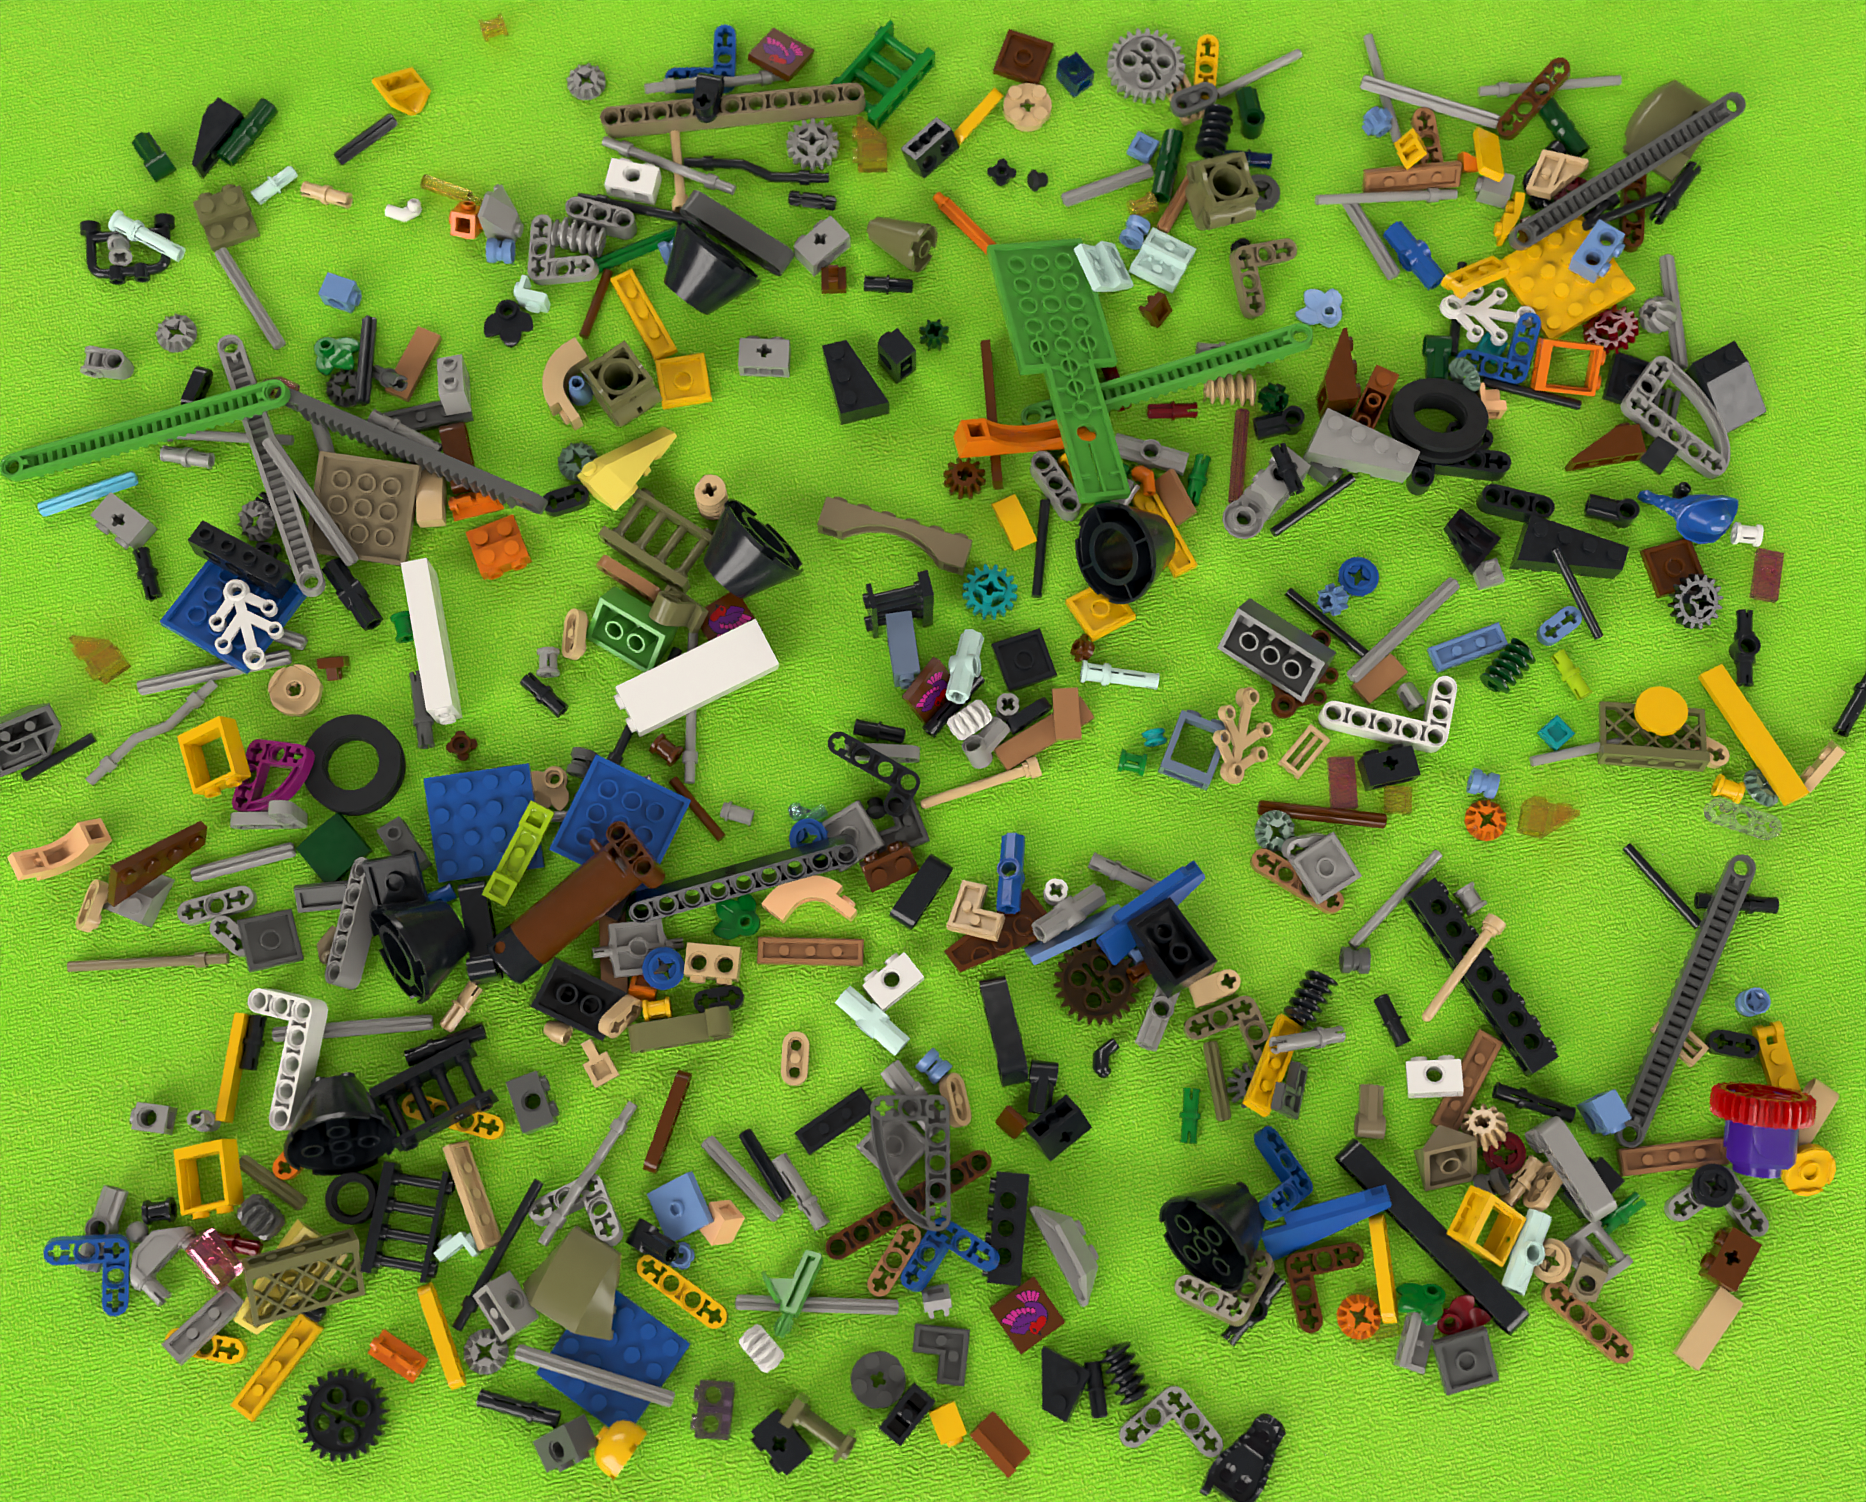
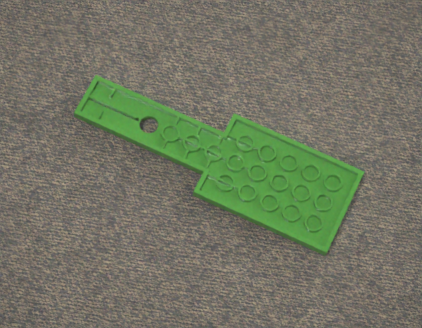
M1082 238L988 245L986 252L1019 374L1044 373L1079 503L1128 499L1131 494L1096 373L1097 368L1115 367L1117 358L1098 292L1092 290L1074 251L1075 247L1081 243L1083 244ZM1087 427L1090 432L1095 433L1096 438L1092 441H1084L1078 436L1077 429Z

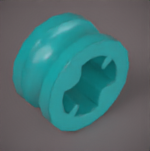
M1156 728L1143 732L1142 737L1146 739L1144 746L1155 747L1165 744L1167 742V738L1163 737L1165 729Z

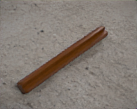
M1260 800L1257 806V813L1259 815H1263L1268 811L1278 810L1289 815L1291 819L1381 829L1385 828L1387 824V815L1383 813Z

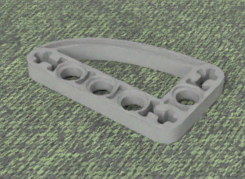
M1665 356L1656 357L1646 366L1622 400V413L1635 424H1640V427L1655 439L1659 436L1678 448L1679 451L1676 455L1704 477L1713 479L1720 476L1726 471L1730 461V442L1718 412L1700 387L1681 368ZM1658 365H1661L1662 372L1656 377L1653 376L1658 369ZM1667 379L1682 391L1700 413L1711 433L1715 450L1652 403V400ZM1643 381L1651 384V393H1647L1642 389ZM1633 401L1636 403L1635 410L1631 407ZM1649 415H1654L1658 418L1659 425L1657 427L1650 424ZM1669 430H1674L1678 433V442H1674L1669 438ZM1689 445H1693L1698 449V457L1690 455L1688 451ZM1711 462H1714V463L1716 464V465L1714 466V468H1715L1716 470H1712V469H1711V467H1712Z

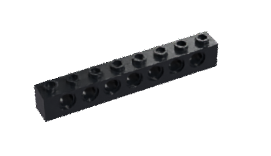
M1433 878L1407 895L1404 900L1454 971L1464 957L1462 955V947L1465 946L1470 949L1479 935L1475 928L1471 925L1468 926L1463 919L1464 913L1459 905L1452 903L1448 897L1449 892L1446 886L1441 881L1438 882L1436 878ZM1433 902L1441 906V915L1435 914L1432 911L1431 904ZM1448 924L1456 928V937H1452L1447 933L1446 927ZM1485 947L1460 981L1524 1075L1534 1074L1559 1057L1555 1052L1557 1051L1556 1045L1549 1037L1544 1036L1540 1030V1022L1534 1015L1528 1013L1524 1007L1526 1005L1524 999L1518 992L1513 991L1509 985V977L1503 970L1497 968L1493 962L1495 961L1493 954ZM1478 969L1486 971L1488 976L1486 982L1478 978ZM1494 991L1501 993L1503 997L1502 1004H1498L1493 1000L1492 995ZM1510 1013L1517 1016V1027L1509 1023L1508 1016ZM1525 1036L1532 1038L1534 1042L1532 1049H1528L1525 1046Z

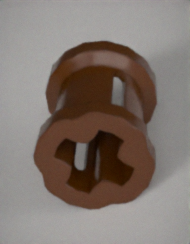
M661 733L652 743L649 752L659 755L671 767L678 761L684 748L681 746L677 747L666 739L667 736L664 733Z

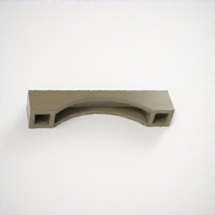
M826 497L817 523L818 533L842 540L864 533H885L901 537L921 548L939 569L962 576L972 548V540L962 533L950 534L944 532V529L941 527L920 525V522L911 518L903 520L888 511L880 513L873 511L871 507L864 504H850L841 497Z

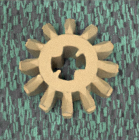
M1482 1104L1480 1110L1472 1107V1114H1464L1465 1122L1461 1123L1462 1132L1476 1138L1477 1149L1482 1145L1483 1150L1487 1152L1490 1145L1498 1149L1497 1141L1506 1142L1505 1133L1509 1132L1506 1117L1502 1112H1498L1495 1106L1487 1109L1486 1105Z

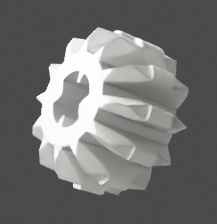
M975 700L951 716L947 724L952 734L958 740H965L992 720V715L986 704L984 705L981 700Z
M755 1324L743 1333L744 1335L739 1339V1344L762 1372L768 1373L780 1364L779 1362L784 1358V1352L761 1325Z

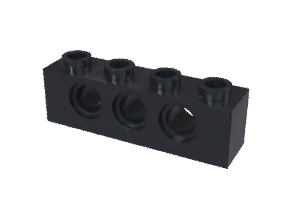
M203 520L188 539L196 555L281 600L296 580L289 565Z
M997 1171L996 1177L990 1178L989 1193L994 1194L993 1205L988 1204L987 1221H992L991 1232H986L985 1242L996 1250L1000 1248L1007 1249L1010 1252L1011 1258L1007 1264L999 1263L992 1271L982 1270V1277H987L986 1283L1020 1286L1030 1174ZM1004 1193H1010L1015 1198V1205L1010 1209L1004 1208L1000 1203V1197ZM1003 1220L1009 1221L1013 1226V1231L1009 1236H1002L998 1232V1224Z

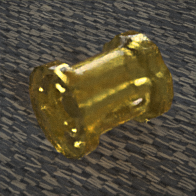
M498 14V17L486 21L478 20L485 42L489 41V38L498 35L508 36L502 14Z
M1152 192L1145 193L1144 197L1135 201H1127L1130 215L1143 216L1150 212L1156 213L1159 211L1157 200Z

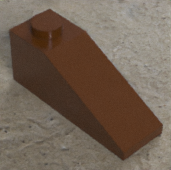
M1621 423L1616 425L1614 429L1574 456L1565 466V471L1639 461L1646 453L1640 424L1630 425V423Z

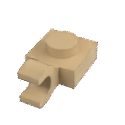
M591 1039L581 1044L590 1060L582 1065L595 1088L620 1075L607 1051L599 1054Z

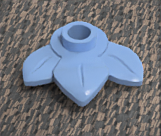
M1333 288L1326 293L1318 289L1306 290L1304 292L1306 307L1295 313L1297 319L1305 324L1315 325L1321 323L1324 327H1334L1342 318V310L1340 308L1342 304L1341 294Z

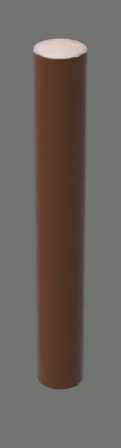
M604 269L579 333V336L584 339L589 338L610 279L612 278L613 272L609 269Z
M676 776L671 779L669 784L679 795L691 800L688 807L718 842L721 841L726 834Z

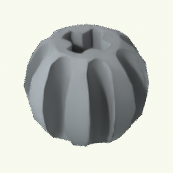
M1655 296L1644 301V305L1639 309V323L1650 333L1659 334L1662 331L1665 332L1676 321L1677 309L1674 303L1666 297Z

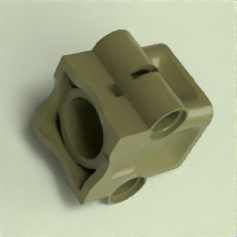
M1244 151L1232 152L1187 164L1189 184L1185 189V195L1195 225L1199 230H1211L1255 219V203L1260 196L1251 178Z
M625 340L604 353L603 356L598 357L580 369L582 376L591 387L594 397L614 425L618 427L625 426L663 400L654 385L652 377L639 362ZM621 386H628L626 389L616 390Z

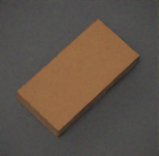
M1169 469L1155 480V489L1175 526L1181 525L1197 513L1175 469Z
M1390 653L1358 683H1354L1351 687L1367 705H1370L1404 677L1408 671Z
M1078 687L1052 689L1055 741L1081 740Z

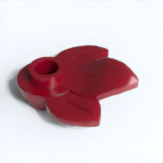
M1461 1295L1453 1299L1448 1308L1443 1309V1315L1438 1320L1436 1326L1441 1333L1451 1335L1486 1325L1491 1321V1316L1484 1309L1474 1306L1473 1295ZM1448 1317L1454 1318L1453 1322L1449 1324L1444 1321Z

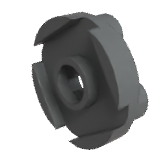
M876 1351L864 1355L856 1362L851 1373L853 1393L862 1404L871 1408L889 1407L901 1397L906 1384L905 1372L901 1363L895 1356L884 1351ZM880 1371L884 1373L883 1379L886 1380L885 1385L880 1384L876 1388L873 1386L874 1381L870 1377L872 1374L877 1375Z

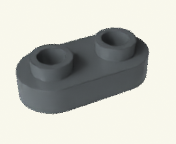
M1202 82L1180 90L1172 96L1170 109L1175 116L1181 118L1201 112L1207 106L1216 103L1217 89L1212 83ZM1207 95L1209 99L1203 100L1201 96ZM1185 104L1186 108L1181 109L1178 105Z

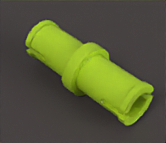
M1565 649L1556 652L1550 657L1561 673L1562 681L1564 683L1567 682L1578 701L1592 693V690H1590L1580 675V668L1574 666Z

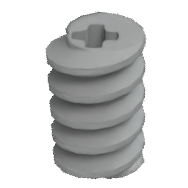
M564 217L562 223L559 222V219H556L551 233V244L558 247L560 245L562 249L570 247V250L573 252L579 250L581 254L589 253L591 257L597 255L600 257L606 243V228L602 227L600 232L597 233L596 225H592L589 231L587 230L586 222H583L581 227L578 228V220L576 219L573 220L571 225H569L568 217Z

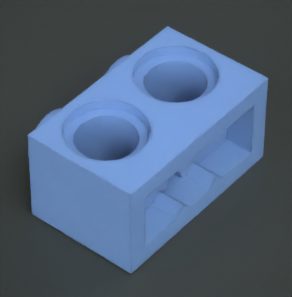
M1599 219L1571 258L1568 269L1592 283H1595L1599 276L1603 278L1611 267L1609 262L1613 256L1618 258L1625 247L1623 244L1625 233ZM1600 241H1608L1611 245H1603ZM1594 260L1597 262V265H1590L1586 261Z
M1615 1089L1599 1093L1576 1105L1592 1134L1601 1132L1603 1136L1610 1133L1614 1134L1626 1127L1624 1122L1632 1119Z

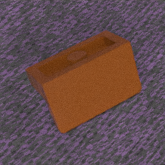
M994 1411L969 1433L971 1438L1007 1478L1030 1455V1450Z

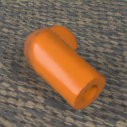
M1143 465L1134 467L1131 471V476L1134 481L1142 483L1143 495H1155L1154 472Z

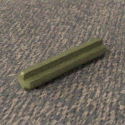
M1217 1041L1206 1042L1203 1044L1216 1119L1218 1121L1229 1120L1232 1116Z
M243 1155L240 1157V1170L294 1209L301 1210L308 1200L307 1197L282 1179L277 1178L250 1156Z

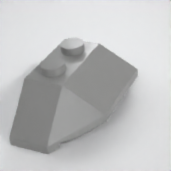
M1034 1205L1029 1208V1211L1081 1307L1088 1305L1098 1269L1096 1260L1099 1259V1256L1093 1245L1087 1246L1082 1236L1086 1232L1079 1220L1074 1221L1071 1216Z

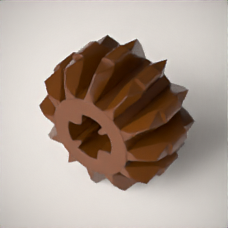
M958 457L956 458V464L948 463L949 470L944 471L943 477L946 478L944 487L950 488V495L958 493V499L961 500L963 494H967V497L971 500L973 492L976 494L981 493L980 486H985L986 480L983 478L985 470L979 469V461L971 464V458H966V462H962V459ZM963 476H968L966 481L961 480Z

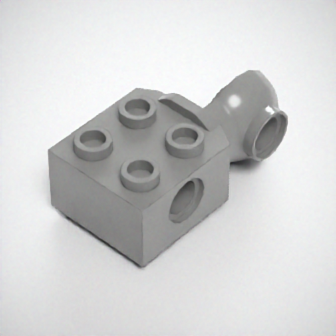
M1287 446L1286 448L1292 461L1298 466L1296 471L1303 483L1311 465ZM1273 456L1269 460V465L1265 471L1263 469L1259 470L1252 479L1253 483L1245 489L1244 494L1238 500L1230 503L1223 512L1224 527L1230 535L1236 538L1248 539L1257 535L1264 523L1290 498L1283 478L1277 473L1278 466ZM1237 518H1245L1248 521V524H1240L1237 521Z

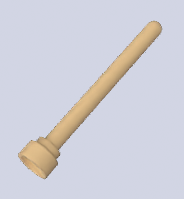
M674 130L670 132L672 160L683 165L680 132ZM674 173L676 195L672 200V211L680 212V209L688 199V195L685 194L684 176Z
M1036 756L1025 759L1026 762L1021 763V767L921 800L920 805L922 808L927 809L1023 776L1026 778L1031 777V779L1040 777L1042 773Z
M1491 913L1486 916L1482 922L1483 926L1481 929L1483 931L1423 1012L1422 1019L1429 1022L1433 1019L1491 937L1502 933L1506 927L1503 920Z

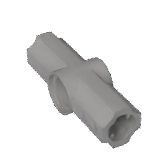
M1120 433L1116 434L1115 439L1122 459L1137 462L1148 469L1158 468L1165 471L1175 469L1177 474L1183 476L1189 453L1162 446L1154 439L1144 441ZM1152 451L1156 456L1150 458L1144 452Z
M1092 884L1074 897L1069 896L1054 906L1052 911L1033 922L1031 926L1034 935L1038 940L1046 943L1064 930L1069 931L1084 921L1087 918L1086 916L1107 902L1104 891L1101 887Z
M1157 985L1134 1043L1146 1050L1157 1051L1169 1018L1174 1012V1006L1180 992L1167 998ZM1154 1005H1162L1166 1010V1015L1160 1016L1156 1014Z
M899 1060L880 1073L896 1095H928L918 1081L915 1082ZM906 1101L902 1106L909 1116H913L918 1111V1105L914 1101ZM934 1105L930 1106L929 1110L934 1111L935 1120L929 1119V1124L937 1122L946 1124V1119L940 1120L939 1110ZM917 1121L925 1131V1121ZM934 1128V1129H932L931 1132H930V1135H929L930 1138L933 1137L935 1134H937V1133H938L939 1131H941L942 1129H941V1128Z
M104 1185L94 1214L85 1225V1235H100L98 1226L101 1222H104L106 1225L104 1235L117 1234L119 1232L118 1221L129 1192L118 1187ZM100 1242L99 1255H103L104 1249L109 1248H104V1242ZM83 1243L79 1253L83 1256H91L95 1252V1247L91 1243ZM103 1263L75 1264L80 1269L92 1272H100Z

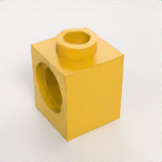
M954 1400L928 1411L941 1445L947 1443L948 1447L964 1441L962 1436L966 1435L967 1432Z

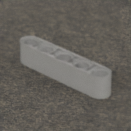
M359 857L352 865L325 970V980L327 983L350 990L355 989L361 981L372 938L369 912L374 905L362 865L364 860H368L364 857Z

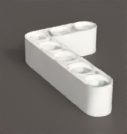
M1442 676L1431 685L1428 691L1423 721L1339 701L1326 703L1318 715V720L1322 727L1329 730L1393 745L1403 743L1404 747L1412 745L1414 750L1434 753L1448 739L1457 684L1453 678ZM1437 686L1445 687L1448 695L1441 694ZM1433 710H1439L1443 714V719H1437L1433 715ZM1326 711H1334L1337 714L1338 719H1329L1327 717ZM1352 717H1359L1362 720L1363 725H1355L1352 722ZM1377 723H1385L1388 727V731H1380L1377 727ZM1402 729H1410L1413 733V738L1406 737ZM1428 734L1435 735L1438 738V744L1431 743L1428 739Z
M254 989L248 996V1006L251 1011L289 1020L269 1114V1122L271 1127L277 1131L290 1130L304 1097L311 1086V1080L315 1078L328 1015L327 1004L320 999L282 990Z

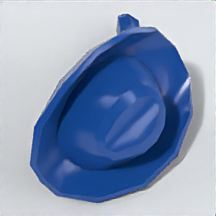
M1644 490L1640 491L1637 496L1643 503L1659 507L1674 517L1677 521L1676 529L1685 539L1697 544L1714 543L1726 533L1738 510V499L1726 495L1700 494L1677 499Z

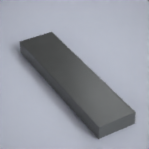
M441 400L382 413L392 419L397 418L401 420V424L417 432L438 429L440 426L462 421H474L472 408L471 412L447 416Z

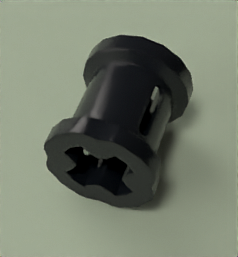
M173 1197L167 1198L166 1201H143L142 1220L144 1224L149 1225L153 1221L167 1220L168 1222L176 1220L177 1205Z

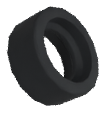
M358 1172L343 1173L336 1177L328 1186L325 1194V1206L329 1215L337 1222L347 1225L362 1224L370 1220L373 1215L378 1185L369 1175ZM351 1182L361 1183L369 1193V1201L366 1208L355 1215L344 1213L337 1203L340 1189Z

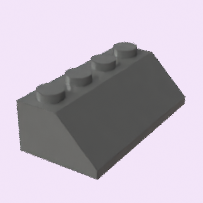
M1251 598L1237 608L1217 647L1302 703L1325 674L1336 654L1329 647Z

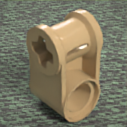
M1227 969L1212 975H1206L1188 986L1195 1007L1200 1008L1234 994L1239 988L1241 981L1237 972ZM1224 976L1228 980L1233 979L1234 983L1231 985V989L1227 985H1221Z

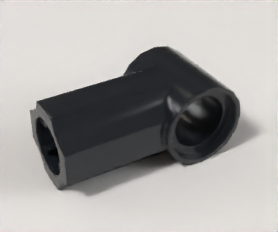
M1289 406L1284 411L1253 418L1255 436L1258 440L1283 434H1297L1301 430L1305 419L1303 410L1297 406ZM1294 417L1298 423L1290 424L1286 418Z
M1590 494L1585 505L1584 516L1612 522L1618 528H1627L1638 516L1640 507L1632 499L1616 500ZM1620 510L1627 511L1630 517L1623 516Z
M1031 1060L1029 1075L1031 1087L1028 1112L1042 1114L1052 1106L1053 1090L1057 1083L1059 1063Z
M639 1218L625 1241L640 1252L651 1255L667 1266L674 1262L679 1255L680 1245L660 1233V1229L642 1218Z

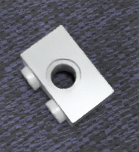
M611 158L604 185L608 196L655 205L662 178L660 169L653 164L634 163L626 158ZM631 178H639L633 182L629 181Z
M905 952L900 956L897 953L893 954L884 962L886 967L879 972L875 969L864 978L866 983L862 985L863 989L883 1012L924 981V976ZM895 974L900 980L898 985L895 987L887 986L884 983L887 975Z
M1452 1055L1439 1056L1438 1060H1427V1057L1420 1056L1412 1057L1411 1061H1406L1408 1098L1463 1096L1461 1059H1455ZM1435 1070L1441 1074L1442 1078L1437 1082H1432L1427 1078L1426 1074L1429 1071Z

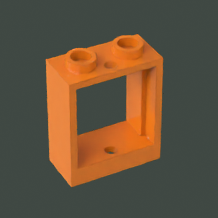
M1538 337L1530 388L1539 391L1595 396L1596 390L1598 391L1601 386L1600 365L1603 366L1606 359V351L1603 350L1604 346L1596 343ZM1553 347L1590 350L1584 387L1546 383Z

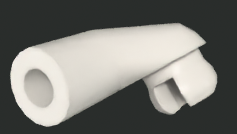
M412 198L404 208L388 204L385 209V216L407 222L420 215L422 211L421 202L418 199Z

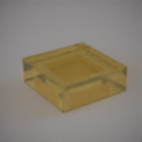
M1385 786L1384 813H1412V787Z

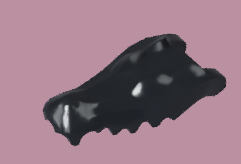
M1267 1413L1260 1414L1246 1432L1217 1456L1209 1467L1199 1492L1206 1497L1213 1488L1231 1502H1255L1264 1490L1268 1480V1472L1273 1465L1276 1455L1275 1451L1286 1434L1282 1423L1272 1415Z

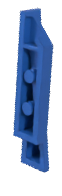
M1194 860L1185 867H1180L1113 914L1111 918L1116 926L1099 936L1096 940L1113 965H1117L1137 945L1127 926L1130 920L1170 897L1178 906L1205 880L1204 873Z
M1386 1185L1287 1212L1283 1215L1286 1222L1285 1225L1262 1231L1261 1237L1266 1251L1275 1261L1391 1207L1392 1204Z

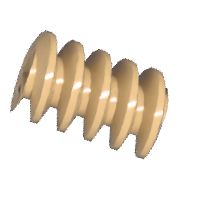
M1230 373L1227 374L1225 379L1222 377H1217L1215 381L1210 379L1204 384L1203 401L1205 402L1206 397H1209L1211 404H1214L1218 397L1221 405H1224L1226 398H1229L1230 404L1234 405L1236 398H1239L1241 406H1244L1246 399H1249L1250 405L1254 406L1256 379L1253 381L1252 375L1247 374L1245 380H1243L1242 375L1237 374L1233 380V376Z
M712 474L704 475L694 489L698 510L705 519L718 520L723 506L728 500L726 486L720 477Z

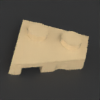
M1543 149L1526 187V194L1550 200L1588 168L1589 159Z
M1833 740L1818 754L1812 766L1809 765L1800 775L1802 782L1810 793L1846 753Z

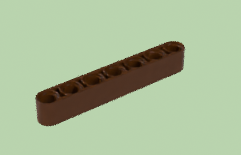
M983 1150L973 1151L950 1165V1171L957 1169L963 1174V1181L960 1184L954 1185L950 1183V1195L989 1171L991 1158L987 1152ZM978 1155L986 1159L987 1165L984 1170L978 1171L972 1167L971 1160L974 1156ZM926 1180L902 1194L904 1198L911 1197L916 1201V1211L918 1213L926 1210V1195L924 1192ZM935 1183L940 1188V1194L936 1199H940L946 1194V1188L941 1183ZM891 1200L831 1236L826 1243V1252L834 1260L845 1259L909 1219L901 1212L894 1200ZM930 1202L929 1207L935 1205L936 1203ZM888 1211L893 1215V1222L890 1226L882 1227L879 1225L877 1220L881 1212ZM860 1225L868 1227L870 1235L865 1241H858L854 1236L855 1229ZM837 1239L843 1240L846 1245L845 1252L839 1256L834 1255L830 1249L832 1242Z

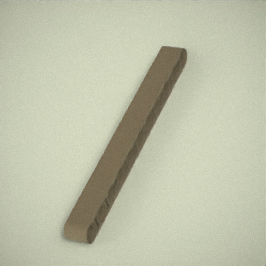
M843 83L723 95L720 100L718 115L710 123H703L697 119L693 98L610 106L601 112L600 120L609 137L623 138L664 134L671 131L684 132L857 115L864 111L866 101L863 87L860 84ZM853 97H858L857 100H849ZM830 99H833V100H834V101L831 102V103H826L827 100H830ZM804 102H810L808 105H801ZM781 104H786L784 107H777ZM755 107H762L758 110H753ZM732 109H738L735 112H729ZM683 114H689L686 117H681ZM660 116H665L663 119H657ZM641 118V120L633 122L635 119Z

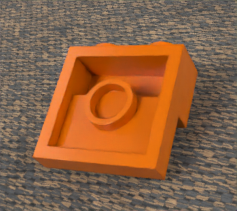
M513 514L465 532L478 569L484 580L497 579L504 572L523 569L528 563L532 562Z

